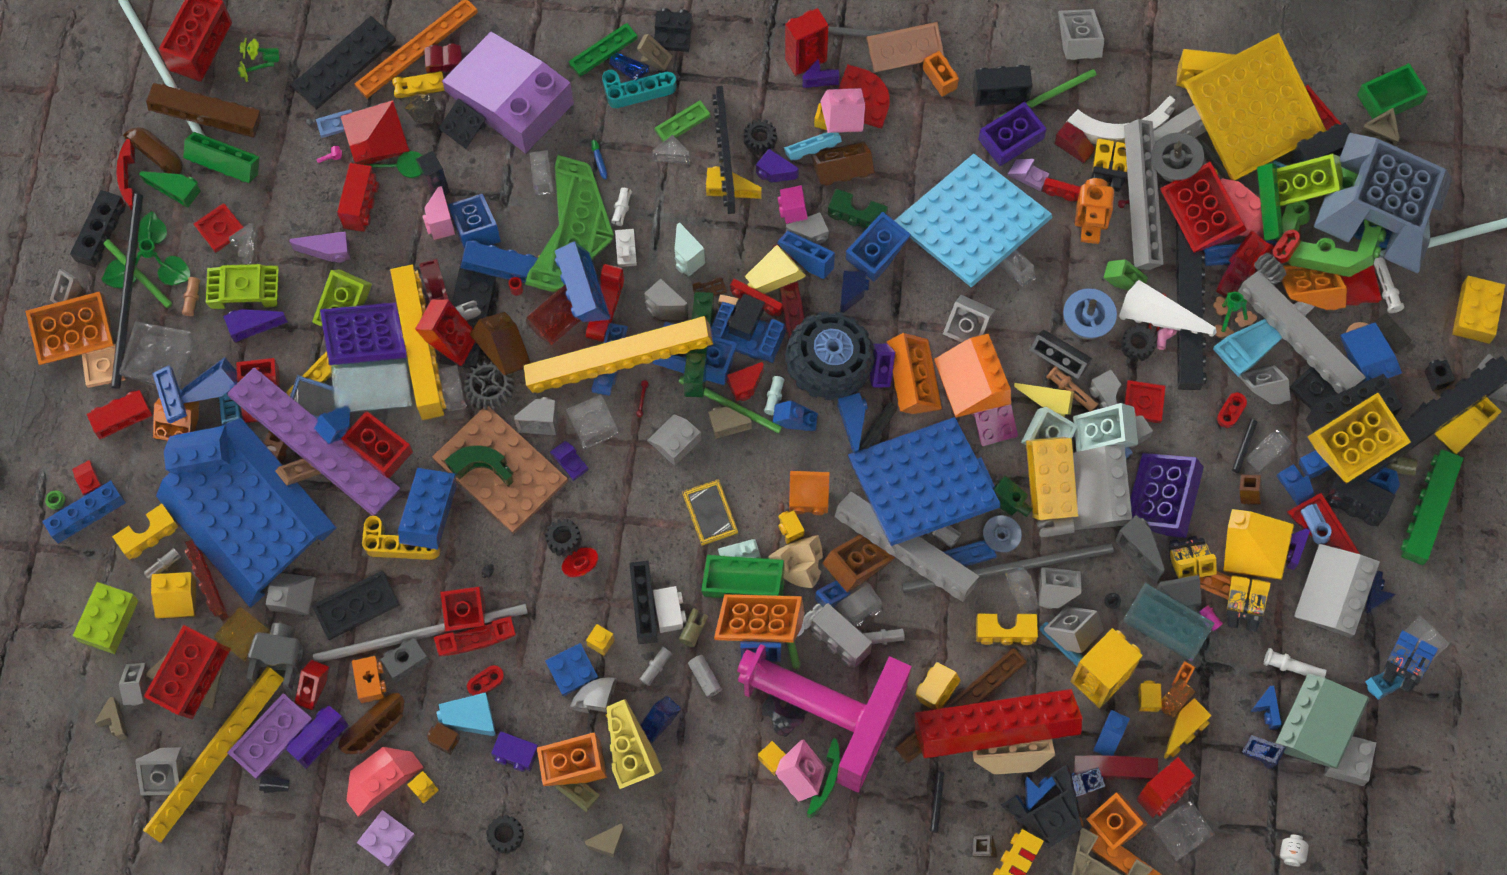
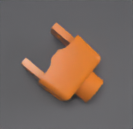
M1092 178L1081 186L1075 215V226L1082 227L1080 242L1099 244L1100 231L1108 229L1113 212L1114 188L1108 186V183L1103 179ZM1089 232V233H1091L1092 235H1091V236H1087L1085 233Z

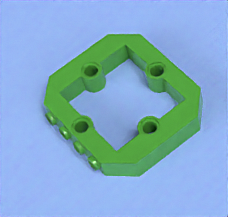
M1342 167L1343 180L1341 190L1347 187H1354L1358 174ZM1309 199L1286 206L1282 217L1283 234L1288 230H1296L1298 232L1300 225L1309 222ZM1364 219L1365 230L1357 252L1336 248L1334 241L1329 238L1320 239L1317 244L1301 241L1294 254L1288 260V263L1291 266L1350 277L1372 266L1375 258H1379L1381 247L1379 246L1381 242L1385 241L1386 237L1385 228ZM1293 237L1292 239L1288 238V241L1290 242L1291 240H1295V237Z

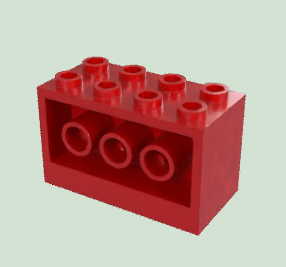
M184 0L158 49L169 71L202 82L232 25V20L223 0Z
M183 625L144 697L179 716L193 720L231 648L197 630Z

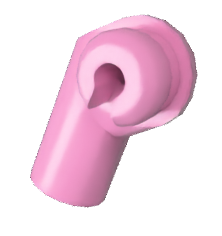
M1169 328L1159 330L1156 348L1159 350L1166 349V340L1173 337L1177 330Z

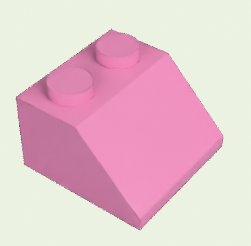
M861 88L827 90L820 102L828 133L862 132L865 102Z
M440 186L425 206L426 215H423L427 232L432 234L434 240L455 235L443 188Z
M803 739L780 760L776 775L799 802L819 793L826 766Z

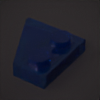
M619 53L613 55L609 62L613 67L635 81L648 73L650 67Z

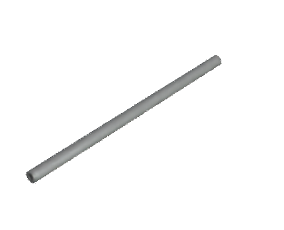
M526 604L485 613V623L509 616L515 617L527 614ZM444 623L316 653L313 654V659L321 663L401 644L406 639L415 638L418 640L451 631H445Z

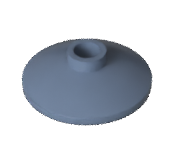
M994 516L986 522L983 528L984 541L991 549L997 552H1010L1021 541L1022 532L1020 526L1014 519L1008 516ZM998 534H1002L1004 539L999 538Z

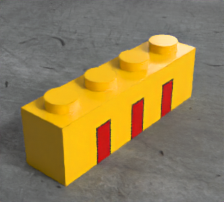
M1023 829L1020 834L1015 832L1010 842L1013 844L1010 852L1005 851L1000 860L1004 863L1001 869H995L993 875H1026L1044 841Z

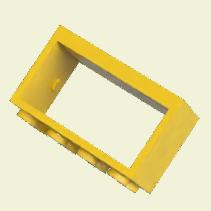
M1057 437L1026 440L1031 507L1033 508L1032 517L1038 520L1078 517L1072 438Z

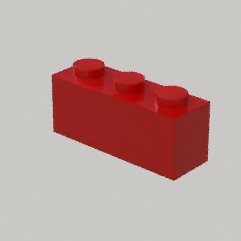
M140 390L131 391L125 397L114 399L109 404L103 407H96L86 414L94 433L99 439L153 416Z

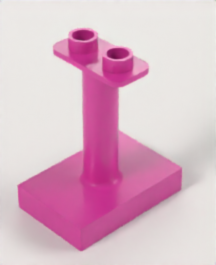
M760 644L756 653L748 649L745 651L737 672L740 673L738 682L744 684L745 696L750 698L754 689L757 688L852 731L854 734L838 767L837 783L859 793L908 687L912 666L889 656L867 705L766 660V646Z

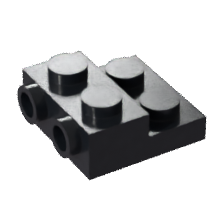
M668 8L656 11L654 39L668 51L689 52L693 22L692 13L684 9L678 12H671Z

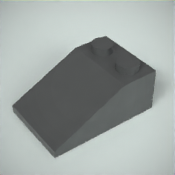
M1136 515L1119 531L1115 543L1157 583L1165 568L1149 524L1146 520Z

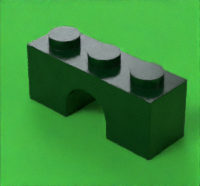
M835 189L828 206V216L832 219L843 220L852 226H860L865 229L882 212L886 215L888 213V206L874 201H870L869 206L865 210H856L852 207L853 194L839 189Z

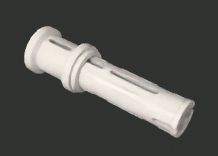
M1383 257L1375 259L1374 266L1384 291L1382 297L1387 302L1388 313H1397L1405 307L1400 301L1399 290L1394 287L1385 259Z
M1269 648L1265 655L1264 665L1266 666L1269 664L1280 668V671L1289 670L1304 676L1312 674L1325 678V669L1290 658L1289 654L1283 655Z

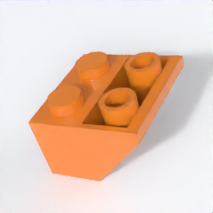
M159 398L154 403L153 438L168 441L170 436L194 432L199 419V401L183 403L187 416L170 424L166 420Z

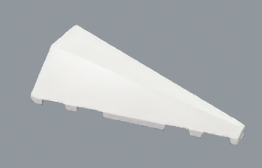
M1140 280L1127 292L1119 315L1122 320L1127 318L1135 320L1137 323L1143 321L1163 328L1180 331L1181 329H1186L1196 334L1198 332L1207 333L1212 337L1217 333L1216 327Z

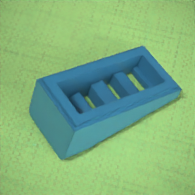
M226 393L219 397L222 425L242 418L241 406L235 401L225 402L226 400H231Z

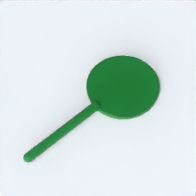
M408 151L398 158L397 164L365 165L372 166V168L397 167L403 176L416 178L421 175L416 159L422 156V154L416 151Z

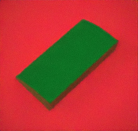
M707 555L701 591L704 597L724 598V594L782 596L784 560Z

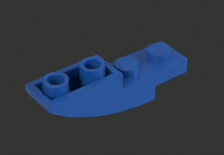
M609 323L603 344L626 338L628 326ZM619 370L615 373H606L594 378L592 393L610 396Z

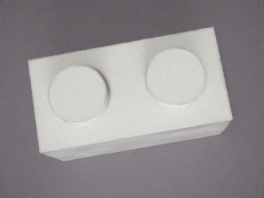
M676 586L653 590L660 633L684 629L683 623L686 622L685 611L680 610L679 604L683 603L681 592H677Z

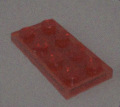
M193 539L186 541L188 549H185V553L193 564L192 570L195 576L201 582L199 586L202 593L208 599L206 603L209 610L222 621L228 619V613L202 551Z

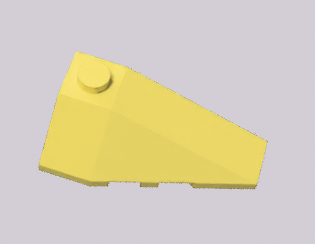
M626 699L607 706L608 729L611 736L610 751H612L613 758L612 771L619 788H624L663 771L654 749Z

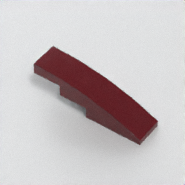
M1074 756L1073 776L1109 780H1114L1115 778L1152 780L1158 774V758Z

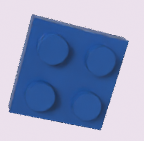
M581 643L545 660L562 696L598 679Z

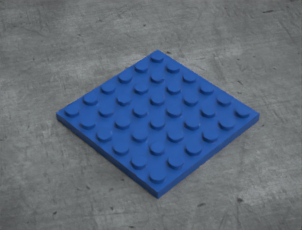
M955 417L879 443L868 449L859 450L856 454H848L853 470L890 546L1000 508V502Z

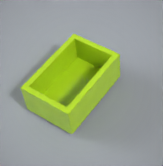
M97 582L73 637L80 643L115 654L139 600L132 593Z

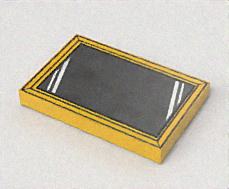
M719 479L682 492L701 546L738 533Z

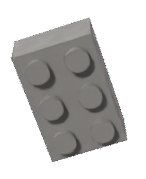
M829 603L812 619V635L818 641L822 640L825 642L827 649L833 654L837 653L841 657L843 664L847 667L851 666L856 669L871 653L872 642Z

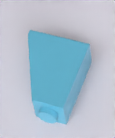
M486 693L439 704L440 711H437L439 723L443 722L445 727L489 736L496 735Z

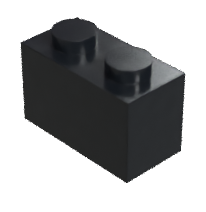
M744 294L742 299L737 300L735 305L736 312L734 316L730 315L727 326H729L730 334L750 341L765 310V302Z

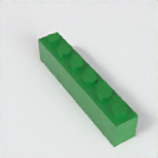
M1443 449L1437 455H1433L1430 465L1433 466L1432 470L1427 472L1424 482H1427L1426 487L1421 489L1418 496L1421 499L1420 504H1416L1412 513L1415 516L1414 521H1410L1406 530L1409 533L1408 538L1403 540L1400 550H1403L1402 558L1422 566L1428 561L1463 457Z

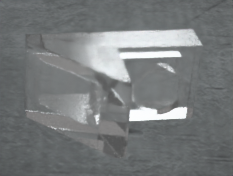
M249 223L229 237L231 245L239 247L238 257L246 265H251L257 230L253 223Z

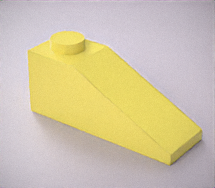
M1020 383L1014 384L1015 388L1040 406L1048 407L1064 418L1065 414H1071L1073 391Z

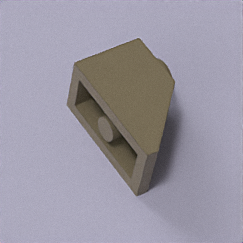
M715 407L708 412L715 439L752 429L750 418L729 407Z

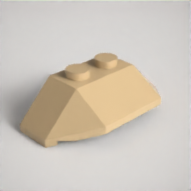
M1052 739L976 750L972 751L974 762L992 774L1034 772L1054 757L1055 751Z

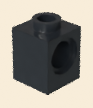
M1437 359L1431 361L1424 371L1432 392L1451 387L1455 381L1447 360L1440 361ZM1435 371L1440 372L1443 376H1438Z

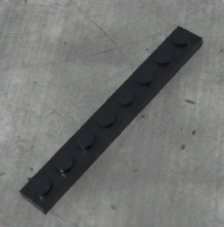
M717 86L716 94H712L713 105L717 106V108H714V119H718V122L715 123L716 134L720 135V137H717V148H721V151H718L719 163H723V166H720V177H724V181H721L722 192H726V195H723V206L727 207L728 214H735V194L723 86Z

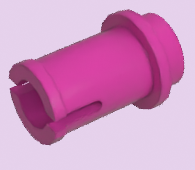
M1208 605L1199 612L1201 614L1200 617L1205 619L1212 628V631L1223 625L1213 612V607L1210 608Z

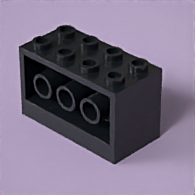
M1382 374L1315 403L1306 421L1314 433L1376 393L1380 394L1394 417L1397 416L1403 406L1386 376Z

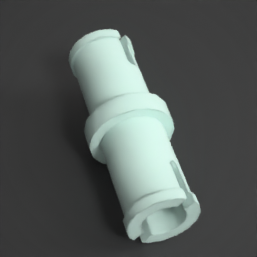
M780 376L772 378L770 391L767 392L768 399L764 412L768 415H774L775 404H778L782 398L781 391L785 379Z

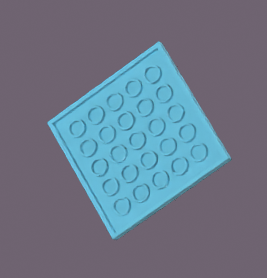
M973 154L894 221L911 234L910 238L966 284L973 287L1051 220L1052 213Z

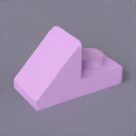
M1016 159L1008 176L1041 191L1046 177H1049V173L1033 166L1034 159Z

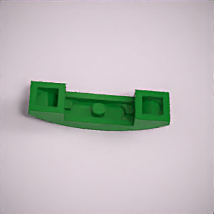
M835 738L832 740L826 761L833 764L822 796L814 795L812 797L807 812V817L810 819L825 805L837 780L840 755L838 741Z

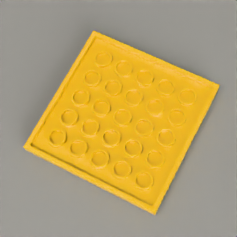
M1279 33L1183 82L1231 180L1235 181L1256 170L1257 167L1263 166L1294 150L1300 140H1308L1316 133L1326 131Z

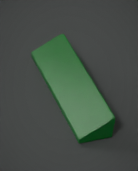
M1269 163L1257 167L1264 241L1280 239L1283 235L1276 164Z

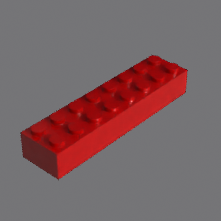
M1072 689L916 712L915 732L923 758L925 759L1080 735L1083 718Z

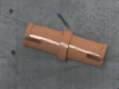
M188 278L187 291L183 296L185 301L182 314L185 316H194L196 301L199 299V295H197L201 281L199 278Z

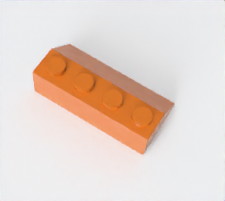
M906 333L888 340L887 344L895 351L893 377L900 411L917 414L942 409L929 340Z

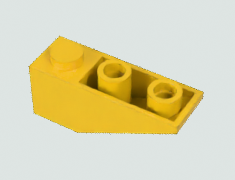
M1195 698L1176 717L1164 754L1165 759L1170 755L1175 757L1182 750L1180 746L1184 742L1189 744L1196 737L1194 733L1198 729L1203 731L1210 724L1208 720L1212 715Z

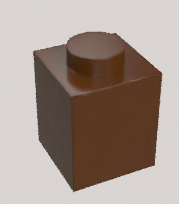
M1241 474L1239 489L1241 504H1261V475Z
M438 722L435 727L432 726L427 734V740L431 745L451 755L460 740L458 733Z

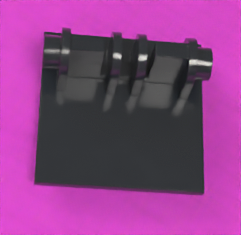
M458 98L439 129L467 149L480 129L484 130L486 128V118Z

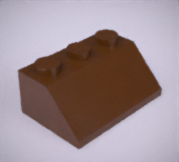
M864 141L811 154L817 179L821 185H832L835 181L840 180L850 181L854 177L864 178L875 173L872 152Z

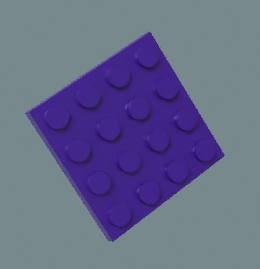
M396 302L320 309L329 365L406 358V349Z

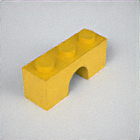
M160 504L146 514L150 521V526L146 532L138 534L130 526H127L112 536L129 560L139 557L142 551L148 547L155 546L160 539L172 535L175 529L178 528V525L163 504Z
M977 614L976 642H981V644L990 645L993 642H1001L1003 645H1011L1013 642H1021L1022 645H1031L1038 638L1037 614H1017L1015 627L1011 629H1004L998 624L997 614Z

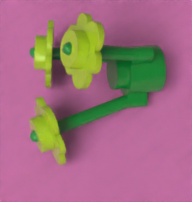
M245 38L244 42H241L239 46L240 53H243V59H245L247 50L252 60L255 59L258 52H262L263 61H267V63L246 69L242 61H240L238 74L246 82H248L247 72L265 67H274V62H279L278 48H259V43L255 38L250 41L248 46L247 38Z

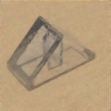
M673 135L653 150V162L690 164L689 151Z

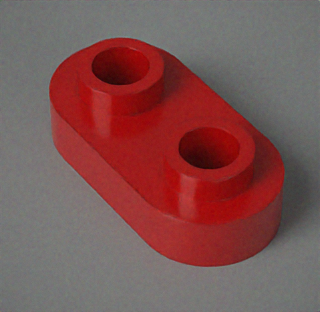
M1236 392L1228 397L1217 416L1220 426L1231 428L1235 425L1247 405V399L1243 394ZM1233 402H1237L1239 406H1234ZM1224 417H1228L1230 421H1225Z
M492 665L471 678L467 683L469 694L471 696L482 693L487 694L504 681L503 670L499 666ZM493 674L498 675V678L496 680L491 679V676ZM480 685L481 689L479 691H475V686Z

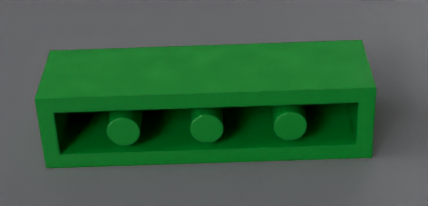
M196 132L190 134L184 142V159L203 165L208 169L216 170L224 175L237 178L242 182L250 183L258 175L260 157Z

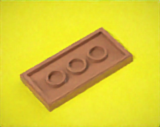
M938 22L866 37L874 73L923 63L924 58L939 50L944 56Z

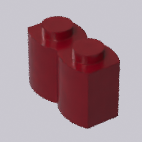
M452 43L443 47L430 45L425 48V67L428 74L441 71L442 73H450L462 61L460 45Z

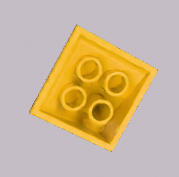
M1232 509L1227 530L1224 572L1282 580L1294 524L1251 511Z

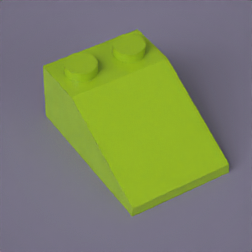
M340 269L331 270L312 322L322 326L320 309L364 305L372 283Z

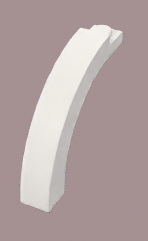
M1169 96L1153 113L1142 120L1153 121V130L1169 120L1170 115L1175 109L1173 107L1175 99ZM1078 109L1067 120L1082 130L1092 144H1096L1097 139L1114 141V147L1116 142L1125 143L1124 125L1129 123L1111 124L1101 122L1085 115Z

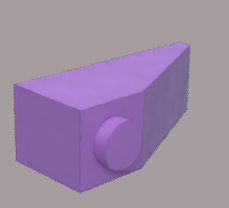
M345 231L290 239V244L294 251L331 262H344L350 259L349 240Z

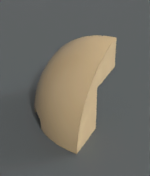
M819 535L790 543L768 556L769 559L784 560V579L794 585L805 588H813L816 585L821 574V570L818 569V562L823 558Z

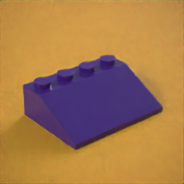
M1142 453L1130 499L1132 519L1137 515L1139 518L1146 520L1151 532L1186 538L1204 469L1197 457Z

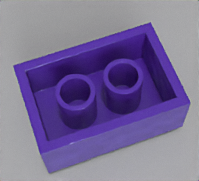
M1023 102L980 129L978 140L996 163L1002 166L1045 138L1046 127L1029 106Z

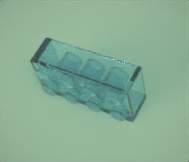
M1146 583L1123 620L1124 623L1191 662L1196 657L1215 624Z

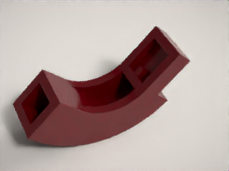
M434 259L419 263L429 303L431 300H449L438 260Z

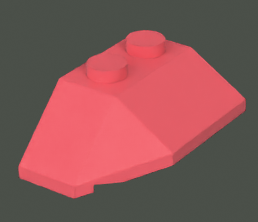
M1222 178L1221 182L1247 229L1240 236H1247L1250 231H1253L1261 238H1264L1260 198L1239 181Z
M382 747L350 771L346 801L356 815L360 817L423 770L424 767L411 751Z

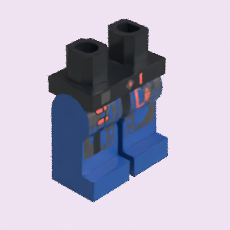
M1402 630L1384 667L1385 672L1382 680L1393 684L1396 676L1404 679L1400 689L1410 693L1415 685L1418 686L1438 648L1421 640L1413 657L1410 658L1419 638Z

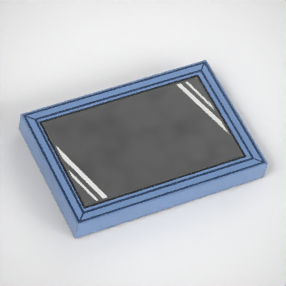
M297 375L290 397L318 419L323 413H329L336 408L340 409L349 406L352 393Z

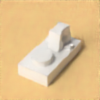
M634 229L615 230L618 267L637 266Z

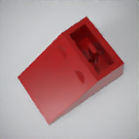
M275 358L236 362L237 382L255 367L280 388L279 366ZM241 407L242 418L246 423L259 422Z

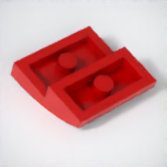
M1250 231L1229 262L1231 263L1235 257H1238L1249 264L1251 268L1248 277H1251L1257 272L1255 262L1265 253L1273 256L1274 246L1264 241L1255 232Z
M1370 266L1350 277L1340 275L1347 288L1346 305L1358 306L1361 303H1378L1382 300L1374 266Z

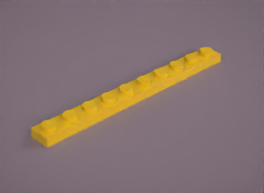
M267 666L143 829L144 832L158 842H162L228 755L227 752L237 743L284 681L282 676Z

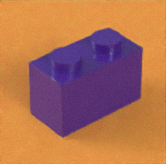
M500 731L491 754L495 758L494 761L499 764L506 765V763L514 765L513 768L518 771H531L538 754V745Z

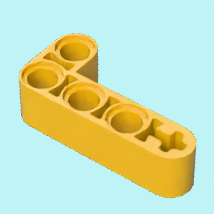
M370 516L365 520L362 546L369 556L432 560L440 555V547L438 550L431 549V551H428L427 549L430 548L416 546L413 550L408 551L406 549L409 545L400 544L399 536L384 535L385 528L380 518ZM379 524L376 530H370L372 525ZM373 542L377 543L375 548H368L369 544ZM390 544H396L394 549H387Z

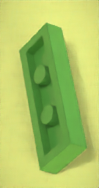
M698 101L655 127V132L663 143L667 144L710 118V112L701 101Z

